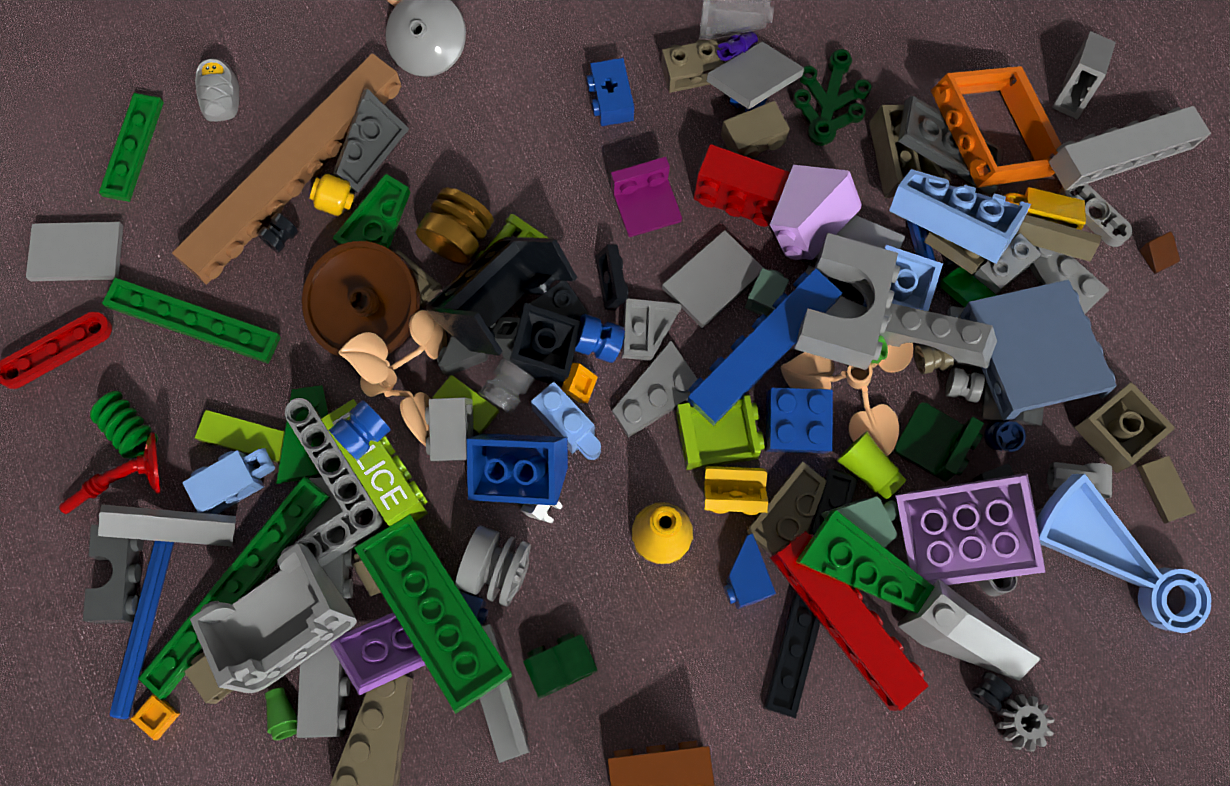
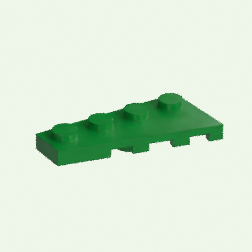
M837 510L829 512L796 560L801 565L912 613L920 611L935 588Z

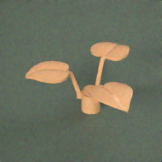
M421 310L412 315L409 322L411 336L420 346L391 366H389V361L386 360L388 349L385 342L378 335L371 332H365L351 338L338 353L348 360L361 376V389L367 396L374 397L384 393L385 397H406L400 402L401 415L411 432L426 447V439L430 437L429 425L426 424L425 409L429 407V399L431 398L423 392H418L413 396L410 391L393 390L397 382L395 369L421 354L424 350L431 359H437L443 346L447 347L445 329L433 320L428 311Z
M904 343L900 347L887 345V358L881 360L880 363H870L867 370L849 365L847 371H841L836 376H832L835 369L832 360L806 352L781 366L782 375L790 388L831 390V382L846 378L852 388L861 389L865 411L857 412L852 416L848 427L850 438L854 442L863 433L868 431L887 457L891 454L899 436L898 418L888 405L879 404L872 409L870 408L867 386L871 381L872 368H875L877 365L883 371L889 373L905 369L913 357V343Z

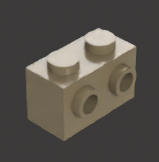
M701 39L695 43L682 46L672 45L667 49H662L661 67L669 93L710 85L706 81L708 73L724 64L723 60L717 55V49H719L717 39Z
M772 101L723 121L721 136L729 151L753 159L760 152L768 149L776 150L783 146L790 128L776 102Z

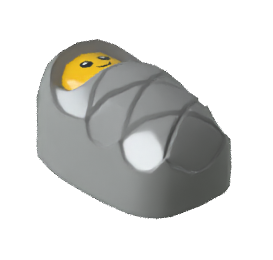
M204 59L199 64L195 77L196 94L201 113L206 120L211 122L230 120L235 117L239 107V83L230 66L222 59Z

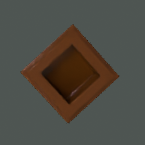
M1171 231L1149 241L1139 250L1154 274L1180 262L1175 238Z

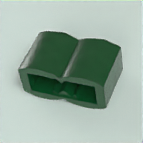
M573 632L558 638L556 640L558 645L546 650L544 646H540L527 653L528 659L524 660L523 663L539 699L589 677L598 671L582 634L575 637Z

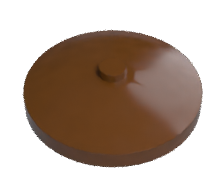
M368 241L344 243L326 252L310 270L302 293V311L308 330L324 349L341 358L344 357L338 352L346 342L365 332L378 335L385 342L388 354H390L411 334L409 328L412 315L420 310L419 286L410 266L393 250Z

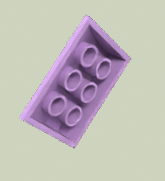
M1028 473L903 492L896 495L909 567L933 585L938 579L946 585L1045 573Z

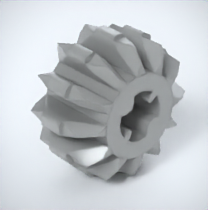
M1023 694L1016 695L1015 701L1006 699L1004 704L1007 710L1000 709L997 713L1000 717L1004 718V722H999L996 725L998 729H1006L1002 739L1004 741L1013 740L1012 745L1016 750H1021L1024 747L1026 751H1035L1036 745L1045 747L1047 742L1044 736H1053L1055 734L1047 727V723H1053L1055 719L1044 715L1048 711L1049 706L1046 704L1038 706L1037 697L1030 696L1026 699ZM1022 717H1027L1025 721H1029V728H1023L1026 724H1021Z

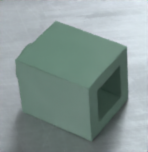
M762 268L747 299L745 308L759 315L765 314L768 317L775 310L772 305L784 293L789 279L784 278L783 274L776 270Z

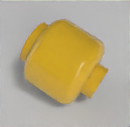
M324 174L321 179L316 177L309 199L313 200L314 207L317 210L339 216L343 213L344 208L351 209L355 194L350 192L351 184L349 181L331 174Z

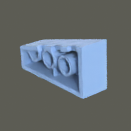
M911 169L898 185L889 211L997 264L1019 230L1031 204L1020 201L1019 205L1006 202V196L994 193L992 197L975 193V187L968 185L960 187L951 186L947 179Z

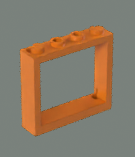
M1022 66L947 73L930 90L977 188L1050 177L1055 174L1049 161L1051 156L1058 153L1056 150L1062 144ZM1000 90L1035 161L997 167L962 94Z

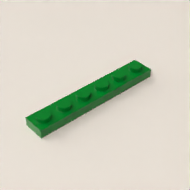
M114 278L102 302L106 308L267 364L270 363L281 339L278 333L118 278Z

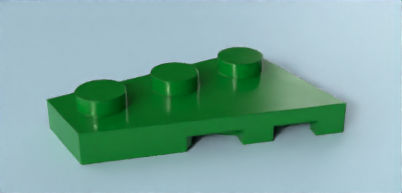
M385 174L332 238L337 245L353 241H368L389 248L411 193L409 188L388 174Z
M323 385L292 389L290 401L296 398L306 399L317 410L321 418L328 415ZM303 410L298 413L296 421L305 420L309 410ZM286 421L276 484L298 481L304 476L307 478L322 477L290 424ZM316 436L312 441V447L320 446L325 436ZM334 460L328 465V473H333L339 469L338 460Z

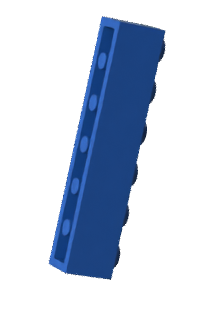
M815 269L810 275L804 272L793 284L796 289L789 296L783 293L772 305L775 310L768 317L762 314L751 326L754 331L747 338L744 335L740 336L730 347L733 352L726 359L722 356L719 357L709 368L712 373L705 380L700 377L688 389L691 393L688 396V402L713 426L796 343L801 322L807 309L826 313L839 300L842 292L819 270Z

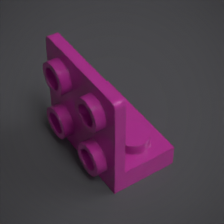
M666 157L611 172V191L628 237L637 236L682 221L681 212L668 180L670 166Z

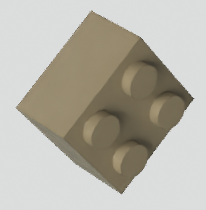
M1132 382L1113 394L1074 427L1104 461L1112 466L1116 474L1132 466L1175 429Z

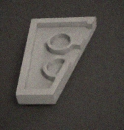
M672 341L669 342L612 410V414L628 438L676 409L678 404H684L688 401V396L691 394L688 389L697 380V377Z

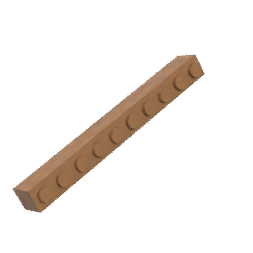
M372 53L172 252L181 265L206 285L211 280L216 279L222 273L225 265L231 259L238 257L242 253L244 246L252 238L258 236L257 232L271 220L275 213H281L284 206L293 197L298 196L302 192L304 185L312 177L318 176L323 166L332 157H336L341 152L363 90L369 89L383 104L389 99L396 97L402 87L397 71Z

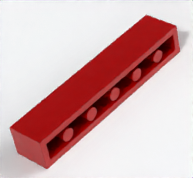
M807 531L798 534L769 558L889 711L903 710L929 687L923 679L925 676L923 671L916 663L910 662L903 654L904 648L895 637L888 635L882 627V619L873 610L869 611L862 602L863 596L857 588L796 562L814 536L813 534L809 535Z

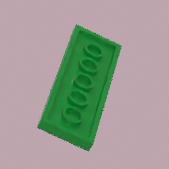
M408 515L354 548L455 714L512 677L511 671L411 515Z

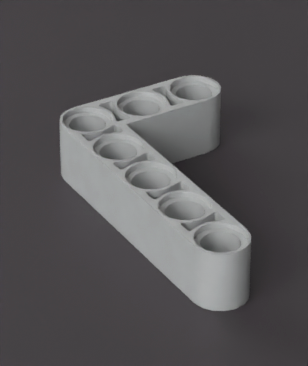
M296 398L291 400L285 407L284 414L286 420L343 512L306 534L294 544L300 543L308 548L316 546L317 554L315 558L323 567L377 533L382 527L383 517L325 427L317 410L308 400ZM303 410H309L305 420L296 421L298 413ZM316 436H325L320 446L312 447V441ZM334 460H340L341 465L339 469L333 473H328V465ZM357 486V492L352 498H343V492L347 487ZM364 512H373V519L369 524H359V518ZM338 529H345L344 539L341 542L333 543V533Z

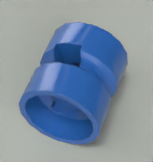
M583 314L579 319L582 323L575 351L585 355H590L593 352L595 358L613 363L623 344L624 327L608 321L603 325L601 319Z
M364 400L360 401L349 411V420L342 418L328 430L357 461L368 452L371 440L379 442L391 431L383 419Z

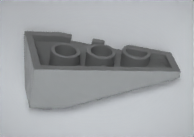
M940 579L933 584L935 588L918 613L909 611L897 624L900 629L925 647L1018 681L1041 659L1037 653Z

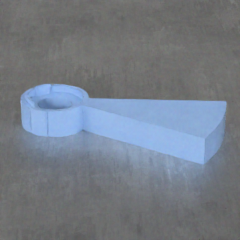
M1072 474L1046 502L1036 518L1041 545L1139 586V608L1145 619L1154 627L1173 632L1187 633L1202 626L1211 610V593L1205 581L1199 575L1187 569L1166 567L1157 569L1086 474ZM1175 586H1179L1184 591L1186 597L1185 606L1178 614H1173L1167 605V595Z

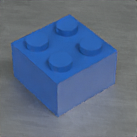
M770 388L766 392L765 452L826 454L832 451L833 390Z

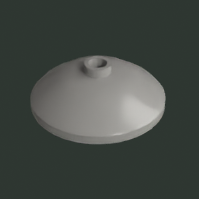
M401 0L391 12L386 26L387 48L393 60L406 72L421 77L439 75L451 68L462 54L466 41L464 18L458 7L451 0ZM421 25V33L416 34V28Z

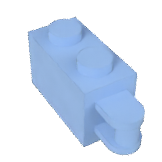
M555 382L551 383L531 400L533 412L556 437H567L568 450L572 454L579 450L588 460H595L600 456L601 443L594 436L595 425Z
M266 448L258 449L249 455L238 450L229 451L218 458V462L213 465L201 467L193 471L191 477L182 483L197 513L219 514L264 488L261 478L274 471L276 467ZM256 462H258L260 465V467L257 469H255L253 466V464H255Z

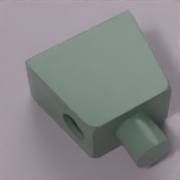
M875 496L831 509L837 510L883 547L887 546L897 536L891 521L900 517L898 504L893 500L882 504L880 498ZM831 510L821 513L824 520Z

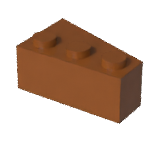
M698 740L679 742V749L666 751L665 744L648 746L646 747L645 754L638 755L633 754V748L613 751L614 758H607L610 785L715 786L709 746L698 747Z

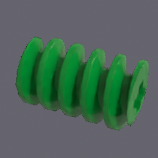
M112 391L101 397L93 405L90 411V418L97 424L99 430L104 432L106 438L112 441V445L115 449L119 450L123 458H136L144 454L145 445L152 429L149 425H143L144 419L141 416H136L137 411L135 408H129V401L122 399L123 395L120 391ZM155 434L156 443L158 441L157 434Z

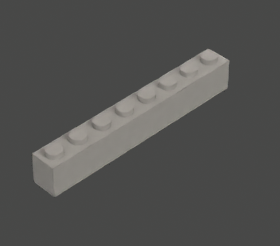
M309 478L327 493L330 498L306 526V534L343 512L323 478ZM349 486L344 490V499L352 498L356 494L355 486ZM338 529L333 533V543L341 542L344 539L345 529ZM311 546L309 550L315 557L317 548L316 546ZM353 548L322 567L347 603L348 598L353 597V580L349 579V567H353L352 564H354ZM330 644L300 664L297 738L343 737L344 730L348 729L349 711L344 710L345 696H349L350 679L348 676H345L346 672Z

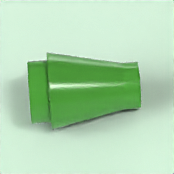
M276 688L266 692L267 733L272 735L273 740H282L297 734L298 717L285 694L284 688Z

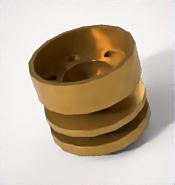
M442 188L437 196V200H434L431 205L433 212L426 213L415 231L416 235L424 245L441 257L458 264H468L479 247L477 240L485 237L486 230L494 222L493 216L484 205L470 195L457 189Z

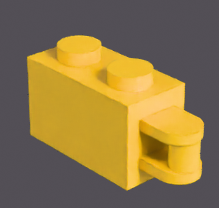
M1030 187L1027 188L1024 195L1017 193H1007L1004 195L1006 196V202L1019 205L1020 201L1030 203L1031 206L1026 215L1082 230L1086 223L1085 200Z

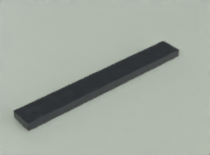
M828 468L825 475L826 484L814 516L810 534L814 535L824 521L821 513L852 503L858 477ZM796 591L793 595L763 708L791 718H796L820 627V621Z

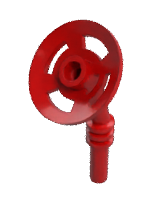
M151 432L147 439L144 455H139L137 459H132L103 474H95L82 484V488L59 505L60 511L64 514L70 513L89 498H96L103 491L107 490L109 484L138 471V474H146L154 492L161 494L155 432Z

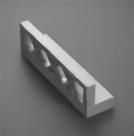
M490 624L482 626L501 656L493 627ZM508 679L480 697L499 763L531 752Z

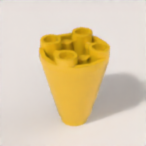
M654 503L645 507L636 516L632 526V541L636 552L646 560L656 564H670L680 560L689 550L693 540V526L688 515L678 506L670 503ZM661 520L662 523L670 521L671 526L663 528L659 521Z

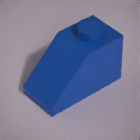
M753 534L746 536L726 578L727 585L724 586L728 602L730 604L735 603L737 609L771 598L776 594Z

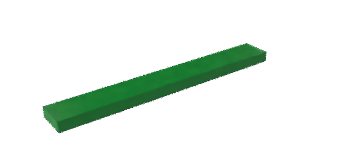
M304 476L139 676L138 679L160 700L168 697L186 675L184 671L192 666L191 661L203 652L190 618L199 613L201 608L209 602L219 601L220 603L232 605L255 589L275 566L282 551L293 544L328 501L330 496L309 478Z

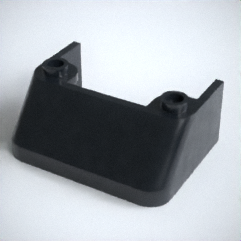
M505 237L496 241L433 298L426 309L433 320L469 351L499 356L503 351L495 339V333L490 327L524 294L541 295L550 289L551 284L555 280L574 282L578 277L556 239Z

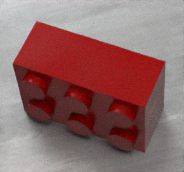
M710 144L698 173L694 200L705 207H716L724 210L730 216L744 217L752 220L758 226L771 227L770 222L790 172Z

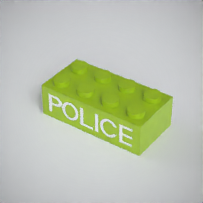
M354 399L321 419L327 430L342 418L350 419L349 411L357 405ZM331 434L389 526L408 515H411L416 522L428 514L423 506L428 503L427 499L414 480L408 483L407 480L412 478L398 455L391 456L396 451L386 436L379 442L371 440L369 442L370 449L357 461Z

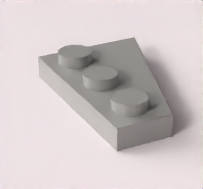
M1034 246L1042 254L1029 268L1038 283L1046 285L1069 280L1073 289L1079 295V303L1084 314L1109 291L1103 283L1074 257Z

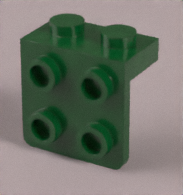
M922 402L916 407L898 439L894 451L899 456L947 482L956 474L960 476L967 467L969 460L965 457L970 449L974 450L981 441L983 435L979 431L984 423L972 417L965 424H962L929 404Z

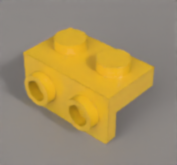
M707 466L705 468L704 480L705 510L718 514L727 513L728 511L743 512L747 515L767 513V470L764 468Z

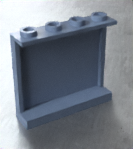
M1069 280L970 301L960 315L961 319L993 326L997 343L988 367L981 368L1003 422L1015 419L1023 411L1095 394H1098L1100 399L1105 398L1117 386L1115 375L1108 367L1103 356L1102 346L1096 341L1092 332L1090 319L1084 314L1079 303V295L1073 289Z

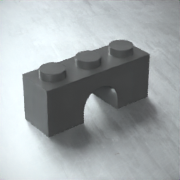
M91 525L88 556L99 561H110L113 573L111 579L104 586L85 589L83 621L93 624L133 623L139 603V598L136 595L137 583L140 581L142 574L141 566L138 563L139 551L143 549L144 540L98 536L99 525Z

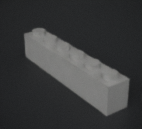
M1194 106L1185 109L1177 107L1165 115L1155 114L1140 123L1138 120L1132 121L1121 129L1113 127L1098 136L1090 134L1076 143L1068 141L1057 148L1056 151L1058 153L1049 161V164L1066 191L1191 150L1207 138L1211 132Z

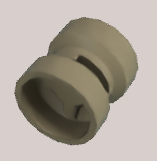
M924 344L916 345L915 363L921 374L932 373L937 368L940 370L953 368L954 358L949 354Z

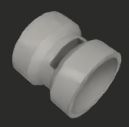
M953 367L947 379L945 394L953 398L962 396L967 401L977 403L984 388L985 376L977 372L968 374L963 369Z

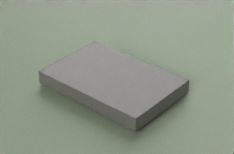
M760 42L748 49L747 52L741 53L710 71L706 81L747 109H750L802 77L804 67L766 43Z
M120 222L32 224L26 278L29 281L119 279L123 225Z
M724 230L662 285V289L676 303L682 304V309L703 328L754 283L764 267Z

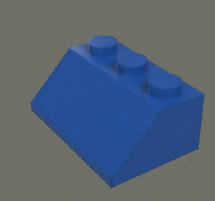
M482 433L467 438L468 500L557 505L568 469L567 437Z

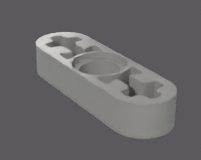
M1085 184L1066 191L1064 187L1061 188L1060 195L1088 200L1085 204V225L1095 234L1102 236L1101 240L1107 245L1118 247L1131 237L1132 227L1130 223L1091 186ZM1077 190L1079 194L1072 196L1070 192ZM1089 207L1099 208L1102 212V218L1092 217L1089 213ZM1109 219L1110 222L1103 226L1102 224ZM1115 229L1121 232L1117 236L1112 233Z

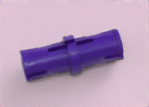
M752 31L745 32L742 35H733L728 41L718 45L721 49H717V55L721 60L728 61L757 45L754 43L758 42V37Z

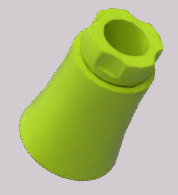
M868 431L856 439L836 460L886 500L906 482V479L898 472L899 469L877 446Z

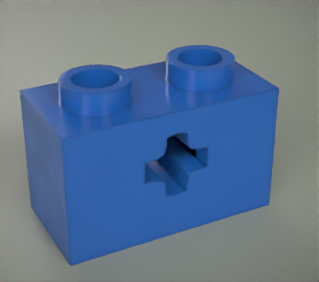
M619 58L590 63V75H586L588 91L594 92L595 99L591 100L594 117L599 116L601 126L634 121V103L624 59Z

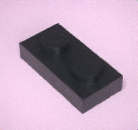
M607 244L595 258L605 310H616L628 299V285L624 280L622 270L623 259L619 254L618 245Z

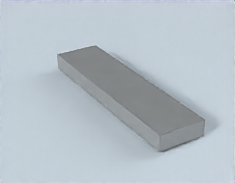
M101 504L98 536L232 547L236 516Z

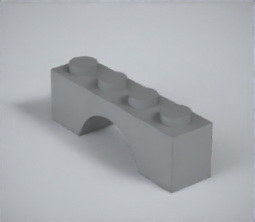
M892 303L889 309L885 308L884 316L889 317L884 334L879 335L884 337L887 345L900 347L904 343L924 344L949 354L958 362L983 368L988 367L997 343L992 325Z

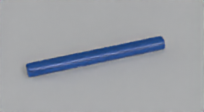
M154 542L109 713L113 718L128 719L130 717L139 682L138 678L143 667L174 542Z

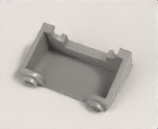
M297 543L285 548L277 560L281 571L234 604L212 601L204 605L199 613L190 618L219 688L243 693L261 691L342 636L356 624L357 619L352 609L307 546Z

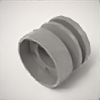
M479 525L473 533L463 555L456 578V587L477 595L486 583L489 585L487 599L493 601L500 589H502L499 604L508 607L515 594L520 590L526 576L531 544L522 541L516 553H514L516 538L511 536L504 547L500 548V532Z

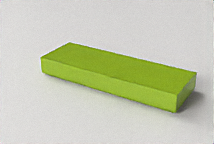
M205 410L195 439L230 450H238L248 455L258 449L266 448L271 460L280 463L285 432Z

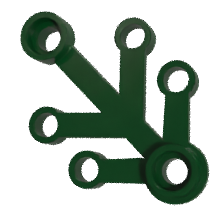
M844 49L836 50L831 54L828 67L832 74L827 93L816 79L817 70L813 66H805L803 76L799 78L800 82L808 87L821 106V116L817 114L810 104L811 94L809 91L800 89L796 91L793 98L794 106L802 111L810 123L808 135L811 141L818 146L831 143L836 136L837 130L851 123L861 122L866 112L862 104L854 103L849 107L846 114L831 120L834 111L857 99L867 98L871 91L870 82L861 79L856 82L853 89L838 96L842 76L849 71L852 63L850 53ZM809 73L812 75V78H807L804 74ZM858 87H863L866 89V91L862 92L858 89ZM798 97H804L806 101L802 102L798 100ZM852 111H858L860 115H854ZM819 128L825 129L827 132H820Z

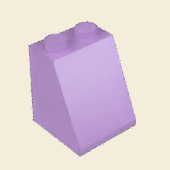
M793 165L770 222V226L785 256L793 260H800L801 258L813 260L820 252L827 233L836 235L861 209L862 203L850 171Z

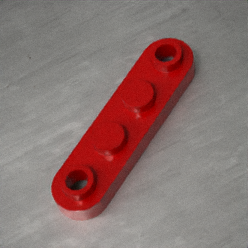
M89 312L0 361V384L9 389L20 388L104 342L112 332L110 320L99 312ZM98 326H101V329L97 333H94V329ZM18 371L17 377L12 379L13 373Z

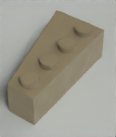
M403 675L366 692L330 786H399L413 678Z

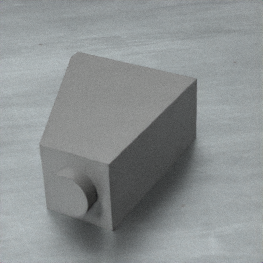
M1092 31L1089 32L1072 62L1052 106L1053 109L1075 119L1080 117L1106 76L1116 44L1115 41Z

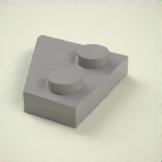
M628 298L624 302L623 327L625 334L622 344V358L651 361L680 312L682 304Z

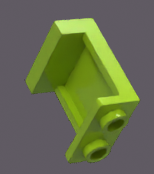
M750 394L743 395L742 399L714 426L694 407H690V403L677 405L676 416L686 470L756 460L761 450L764 449L763 434L761 431L757 432L755 423L759 419L757 404L755 402L751 403Z

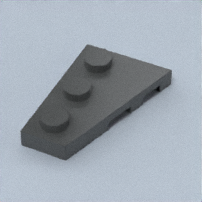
M369 89L363 90L333 171L336 177L350 182L351 190L354 193H358L409 130Z

